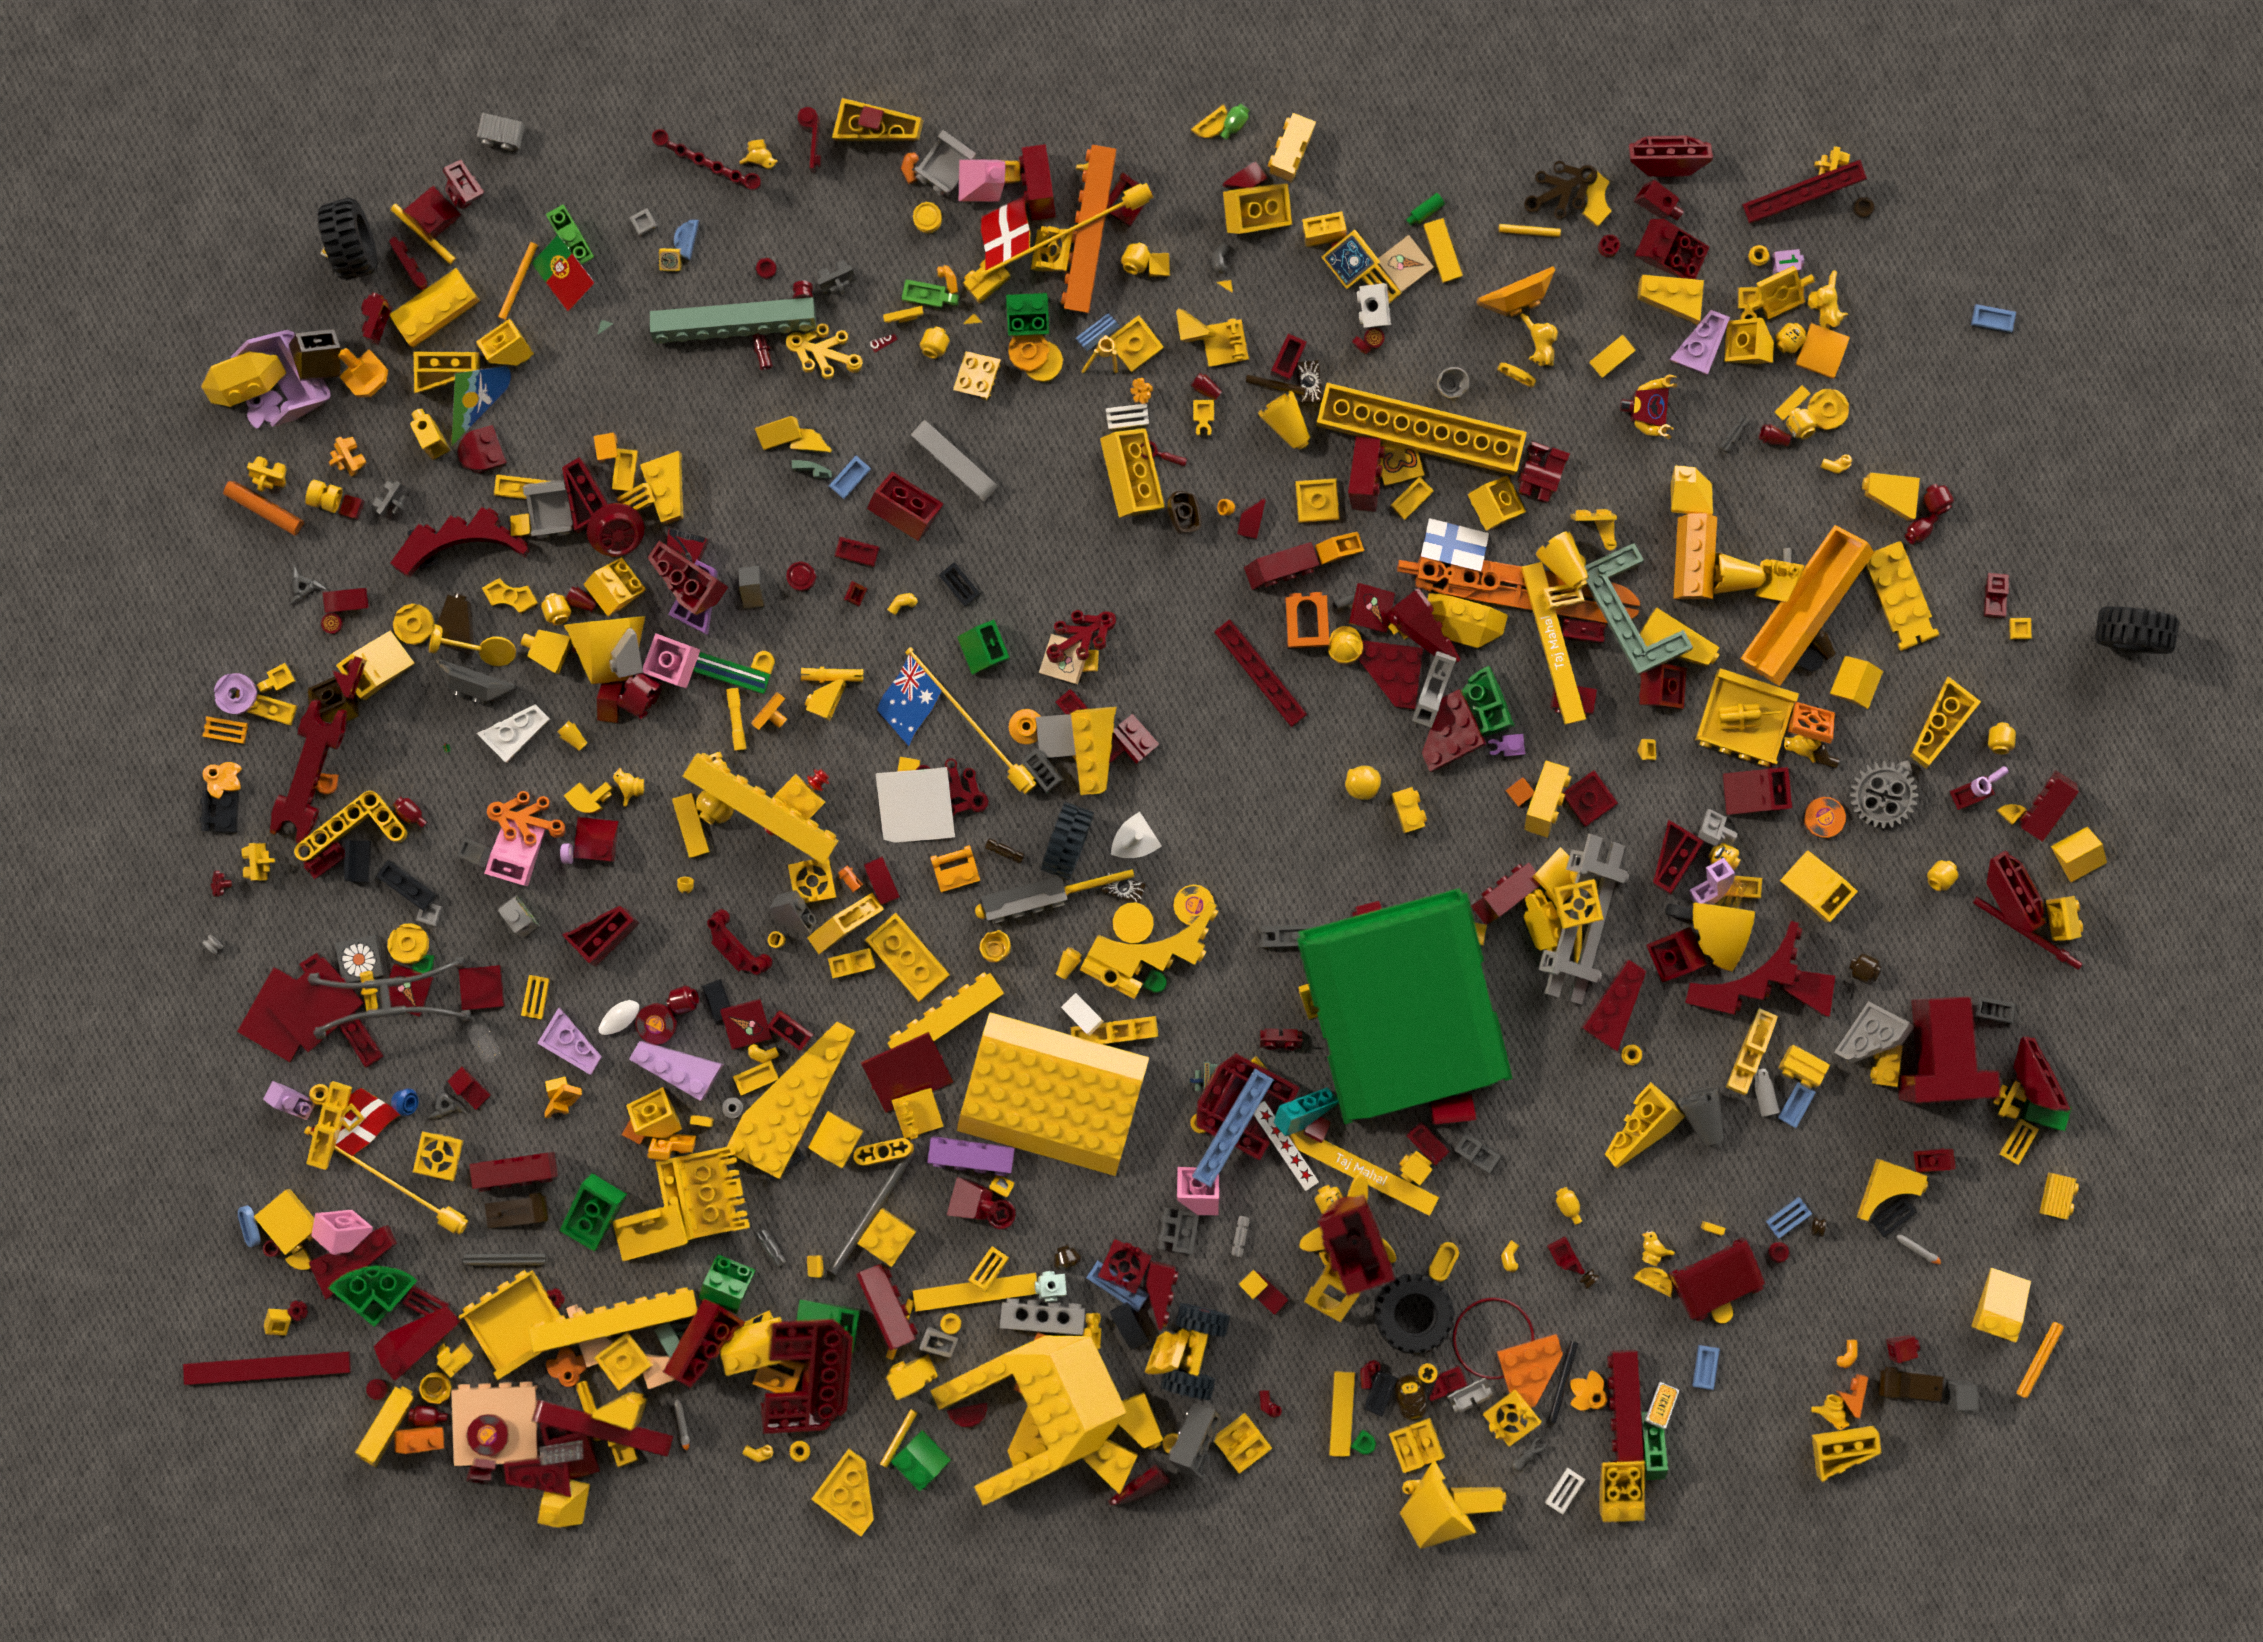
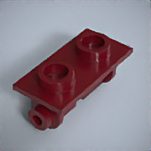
M339 841L332 843L331 847L311 862L303 863L305 865L304 868L311 874L314 880L345 858V850Z
M1264 1028V1030H1260V1048H1265L1266 1050L1285 1048L1288 1051L1301 1049L1302 1031H1298V1029H1283V1036H1279V1029Z

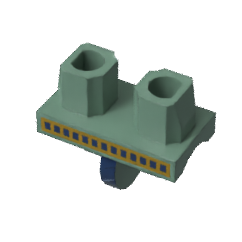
M1204 1062V1078H1201V1070H1195V1078H1189V1083H1195V1091H1201V1083H1204L1205 1089L1218 1064Z

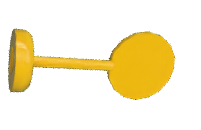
M434 625L432 630L429 653H437L440 643L479 651L481 659L492 666L507 665L516 656L514 644L503 637L487 638L480 646L442 638V627L439 625Z

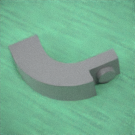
M1436 652L1419 696L1412 721L1432 727L1446 684L1456 661L1455 657Z

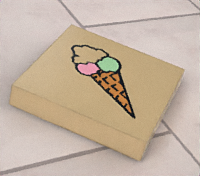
M1409 235L1378 258L1380 267L1401 292L1434 268Z
M1051 634L1047 649L1050 645H1059L1068 638ZM1081 642L1064 651V658L1058 663L1050 662L1045 652L1039 673L1078 685L1086 661L1079 660L1076 655V649L1081 646Z

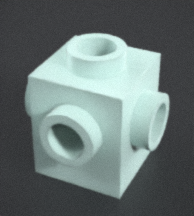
M1055 1271L1043 1272V1276H1039L1038 1281L1035 1282V1293L1039 1294V1299H1045V1302L1058 1301L1057 1297L1067 1295L1065 1274L1055 1275Z

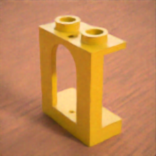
M1329 1260L1320 1278L1313 1287L1311 1286L1304 1302L1341 1322L1360 1293L1349 1297L1346 1295L1342 1302L1323 1293L1329 1284L1346 1294L1338 1272H1333Z

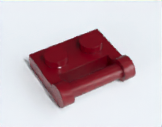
M1121 173L1119 176L1120 180L1109 195L1107 209L1113 206L1126 184L1132 188L1139 183L1127 174ZM1124 205L1109 214L1131 227L1145 205L1133 211L1131 207L1127 209Z

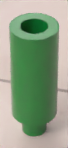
M1435 193L1410 212L1411 216L1406 219L1407 223L1410 226L1415 222L1420 224L1445 205L1444 200L1438 193Z

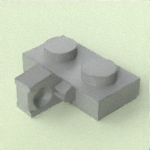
M1708 809L1704 815L1698 837L1717 846L1719 841L1732 846L1738 833L1724 826L1727 817Z

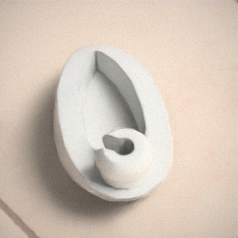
M628 1000L612 1007L603 1018L599 1026V1033L608 1035L626 1028L636 1018L639 1012V1004L636 1001Z

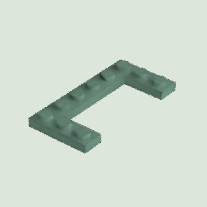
M1635 543L1586 565L1585 569L1589 577L1587 587L1638 676L1691 651L1693 646L1684 630L1648 647L1645 645L1609 580L1644 562Z

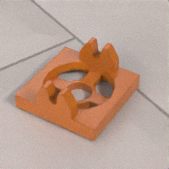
M1795 702L1788 725V732L1831 744L1835 713ZM1809 718H1814L1819 723H1813L1809 720ZM1798 720L1806 722V724L1810 727L1806 728L1801 726ZM1820 726L1825 727V731H1817L1816 728Z

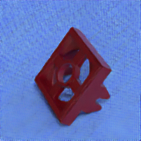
M1114 1239L1097 1277L1132 1294H1136L1152 1256L1142 1252L1141 1248L1134 1247L1131 1243H1123ZM1127 1251L1124 1259L1116 1260L1112 1258L1118 1252ZM1133 1254L1139 1260L1140 1270L1132 1266L1131 1259ZM1126 1261L1129 1263L1130 1270L1127 1273L1119 1270L1120 1262ZM1109 1264L1116 1267L1117 1276H1112ZM1129 1273L1136 1276L1135 1279L1129 1282L1122 1280L1124 1275Z

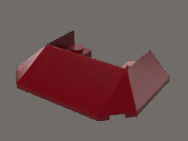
M834 1319L771 1322L766 1329L769 1337V1361L804 1359L802 1391L765 1393L764 1403H760L763 1433L826 1430L831 1425V1421L838 1415L842 1416L847 1411L853 1337Z

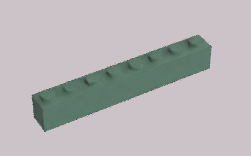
M813 297L650 311L651 337L653 343L661 344L673 341L685 342L687 340H706L708 338H727L731 336L745 337L755 335L756 333L767 335L769 333H788L790 331L816 329V310Z

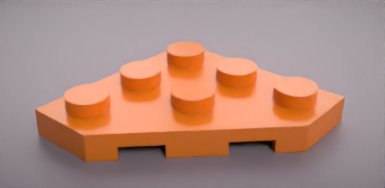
M1557 1334L1497 1351L1509 1393L1516 1390L1530 1408L1536 1406L1563 1355Z

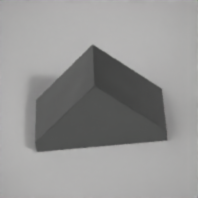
M760 567L739 568V588L744 609L765 606Z

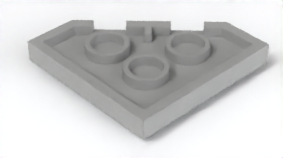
M1868 1001L1834 1053L1850 1063L1860 1061L1903 1044L1914 1026L1910 1022Z

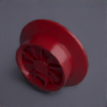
M612 503L601 507L591 516L587 526V537L591 546L597 552L610 557L623 556L632 552L640 544L644 536V522L641 515L633 507L622 503Z

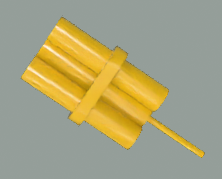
M1737 703V706L1719 707L1721 730L1733 728L1743 730L1744 727L1761 726V715L1782 713V711L1760 713L1758 703L1747 705Z

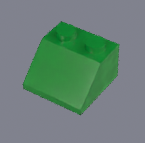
M921 1430L892 1458L891 1462L920 1492L951 1459Z

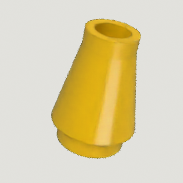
M568 721L558 731L561 735L560 738L578 751L588 743L575 723L572 724Z
M1067 947L1066 951L1062 953L1056 975L1067 979L1069 974L1081 962L1082 954Z

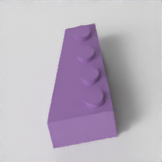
M933 1136L930 1141L928 1163H933L934 1167L945 1168V1165L954 1166L953 1169L966 1171V1168H974V1172L986 1173L987 1170L995 1171L994 1175L1007 1176V1173L1012 1172L1015 1147Z

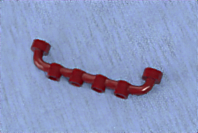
M657 129L652 134V140L656 146L665 147L675 152L679 158L686 157L694 161L696 166H705L711 169L715 175H724L730 178L732 183L743 184L750 191H756L761 186V179L757 174L749 173L743 176L740 171H732L724 167L719 161L713 162L705 158L704 154L700 152L694 153L688 150L684 144L677 145L669 141V136L663 129ZM679 149H685V151L682 154L678 153ZM698 157L703 158L702 162H696V159ZM716 166H721L720 171H715L714 169ZM736 174L740 175L738 180H734L733 176Z

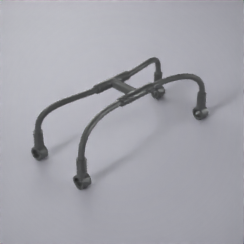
M456 957L454 962L417 976L364 981V983L333 982L320 979L319 973L310 974L308 981L311 986L380 988L382 1009L368 1010L367 1012L338 1019L322 1027H316L314 1036H316L317 1040L326 1039V1030L355 1019L403 1015L408 1012L436 1013L461 1018L463 1023L471 1022L470 1010H462L459 1013L429 1007H391L389 987L399 986L403 985V983L422 980L455 966L457 969L466 968L465 957Z

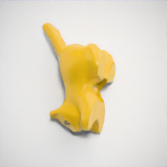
M1835 270L1829 276L1828 285L1811 292L1808 296L1809 307L1820 311V325L1826 329H1829L1830 325L1832 327L1839 326L1843 319L1848 316L1847 313H1842L1838 309L1837 293L1835 290L1837 271Z
M1520 314V317L1531 331L1536 348L1535 353L1529 357V360L1534 361L1540 366L1545 364L1553 366L1554 349L1552 348V343L1557 340L1558 332L1556 327L1550 323L1533 324L1527 315Z

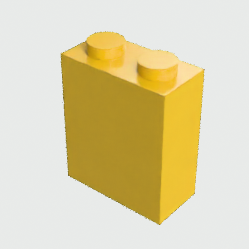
M291 1189L282 1192L254 1216L285 1255L290 1253L294 1255L303 1248L301 1244L305 1240L311 1241L314 1239L311 1235L315 1218Z

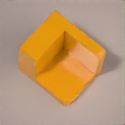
M614 432L593 436L597 460L600 463H603L605 459L618 457L616 446L618 442Z

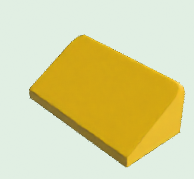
M793 416L755 428L763 450L802 438L797 418Z

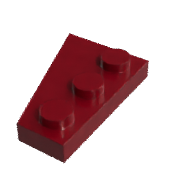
M567 1454L563 1457L565 1461H561V1455H559V1458H556L559 1459V1462H555V1456H553V1459H550L553 1460V1463H549L550 1456H547V1460H543L544 1457L505 1461L506 1484L529 1489L534 1488L548 1493L554 1492L571 1497L572 1490Z

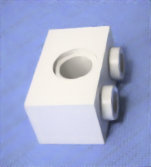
M1387 284L1359 286L1360 291H1357V300L1362 306V311L1359 312L1360 324H1363L1364 328L1391 325ZM1372 300L1378 303V308L1374 312L1370 311L1368 307L1369 302Z

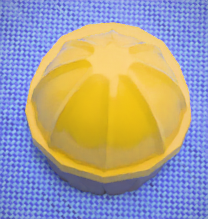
M1350 626L1339 627L1332 632L1329 638L1328 653L1338 664L1345 666L1354 664L1363 651V642L1360 634Z

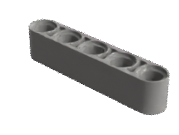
M923 420L910 435L931 455L933 454L934 458L945 468H948L955 477L964 482V485L975 495H978L982 501L985 502L998 488L994 481L927 421Z

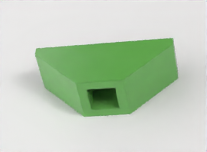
M564 204L546 214L555 232L581 265L594 258L588 244Z

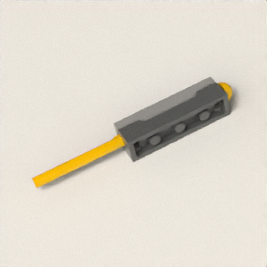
M1132 869L1064 886L1062 878L1058 876L981 896L984 907L978 904L975 908V914L980 919L987 918V921L992 920L994 924L1005 921V916L1012 915L1013 918L1025 916L1024 912L1028 910L1037 913L1044 911V906L1060 907L1065 905L1064 901L1068 900L1067 895L1070 893L1134 878V872Z

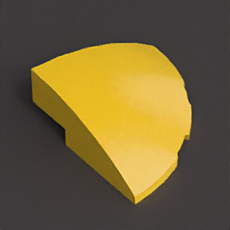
M1693 903L1694 928L1699 930L1701 938L1698 943L1704 954L1710 955L1714 960V965L1723 970L1733 972L1750 938L1755 911Z

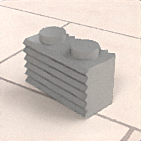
M482 113L477 138L483 145L493 147L494 144L501 145V148L504 150L513 151L514 148L520 149L525 125L521 121Z

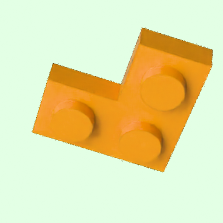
M671 1134L665 1138L653 1137L648 1150V1158L663 1161L669 1160L672 1151L693 1153L696 1136Z

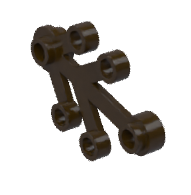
M1563 161L1555 162L1553 169L1556 174L1567 173L1576 176L1570 180L1548 175L1545 171H1538L1535 175V180L1538 184L1548 183L1557 187L1539 197L1535 195L1528 196L1524 201L1526 211L1535 213L1542 204L1561 195L1558 207L1554 210V216L1558 220L1564 219L1572 188L1579 184L1578 194L1573 199L1572 205L1576 210L1583 209L1587 188L1589 185L1594 184L1598 177L1595 167L1584 165L1581 168L1566 165ZM1558 164H1561L1564 168L1563 170L1558 171L1556 170V166ZM1586 172L1591 174L1589 179L1583 177ZM1540 174L1545 175V179L1542 181L1537 178ZM1577 200L1582 201V205L1579 207L1575 205ZM1535 202L1537 205L1535 208H1530L1529 203ZM1558 210H1563L1564 215L1557 216L1556 212Z

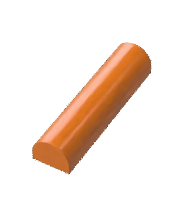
M228 481L224 488L223 495L294 536L299 533L305 523L300 518L236 481Z

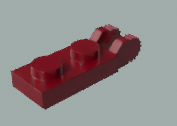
M396 236L389 239L392 249L415 286L420 291L425 290L428 286L427 280L422 272L416 271L419 267L414 258H408L405 253L408 249L403 240L398 241Z

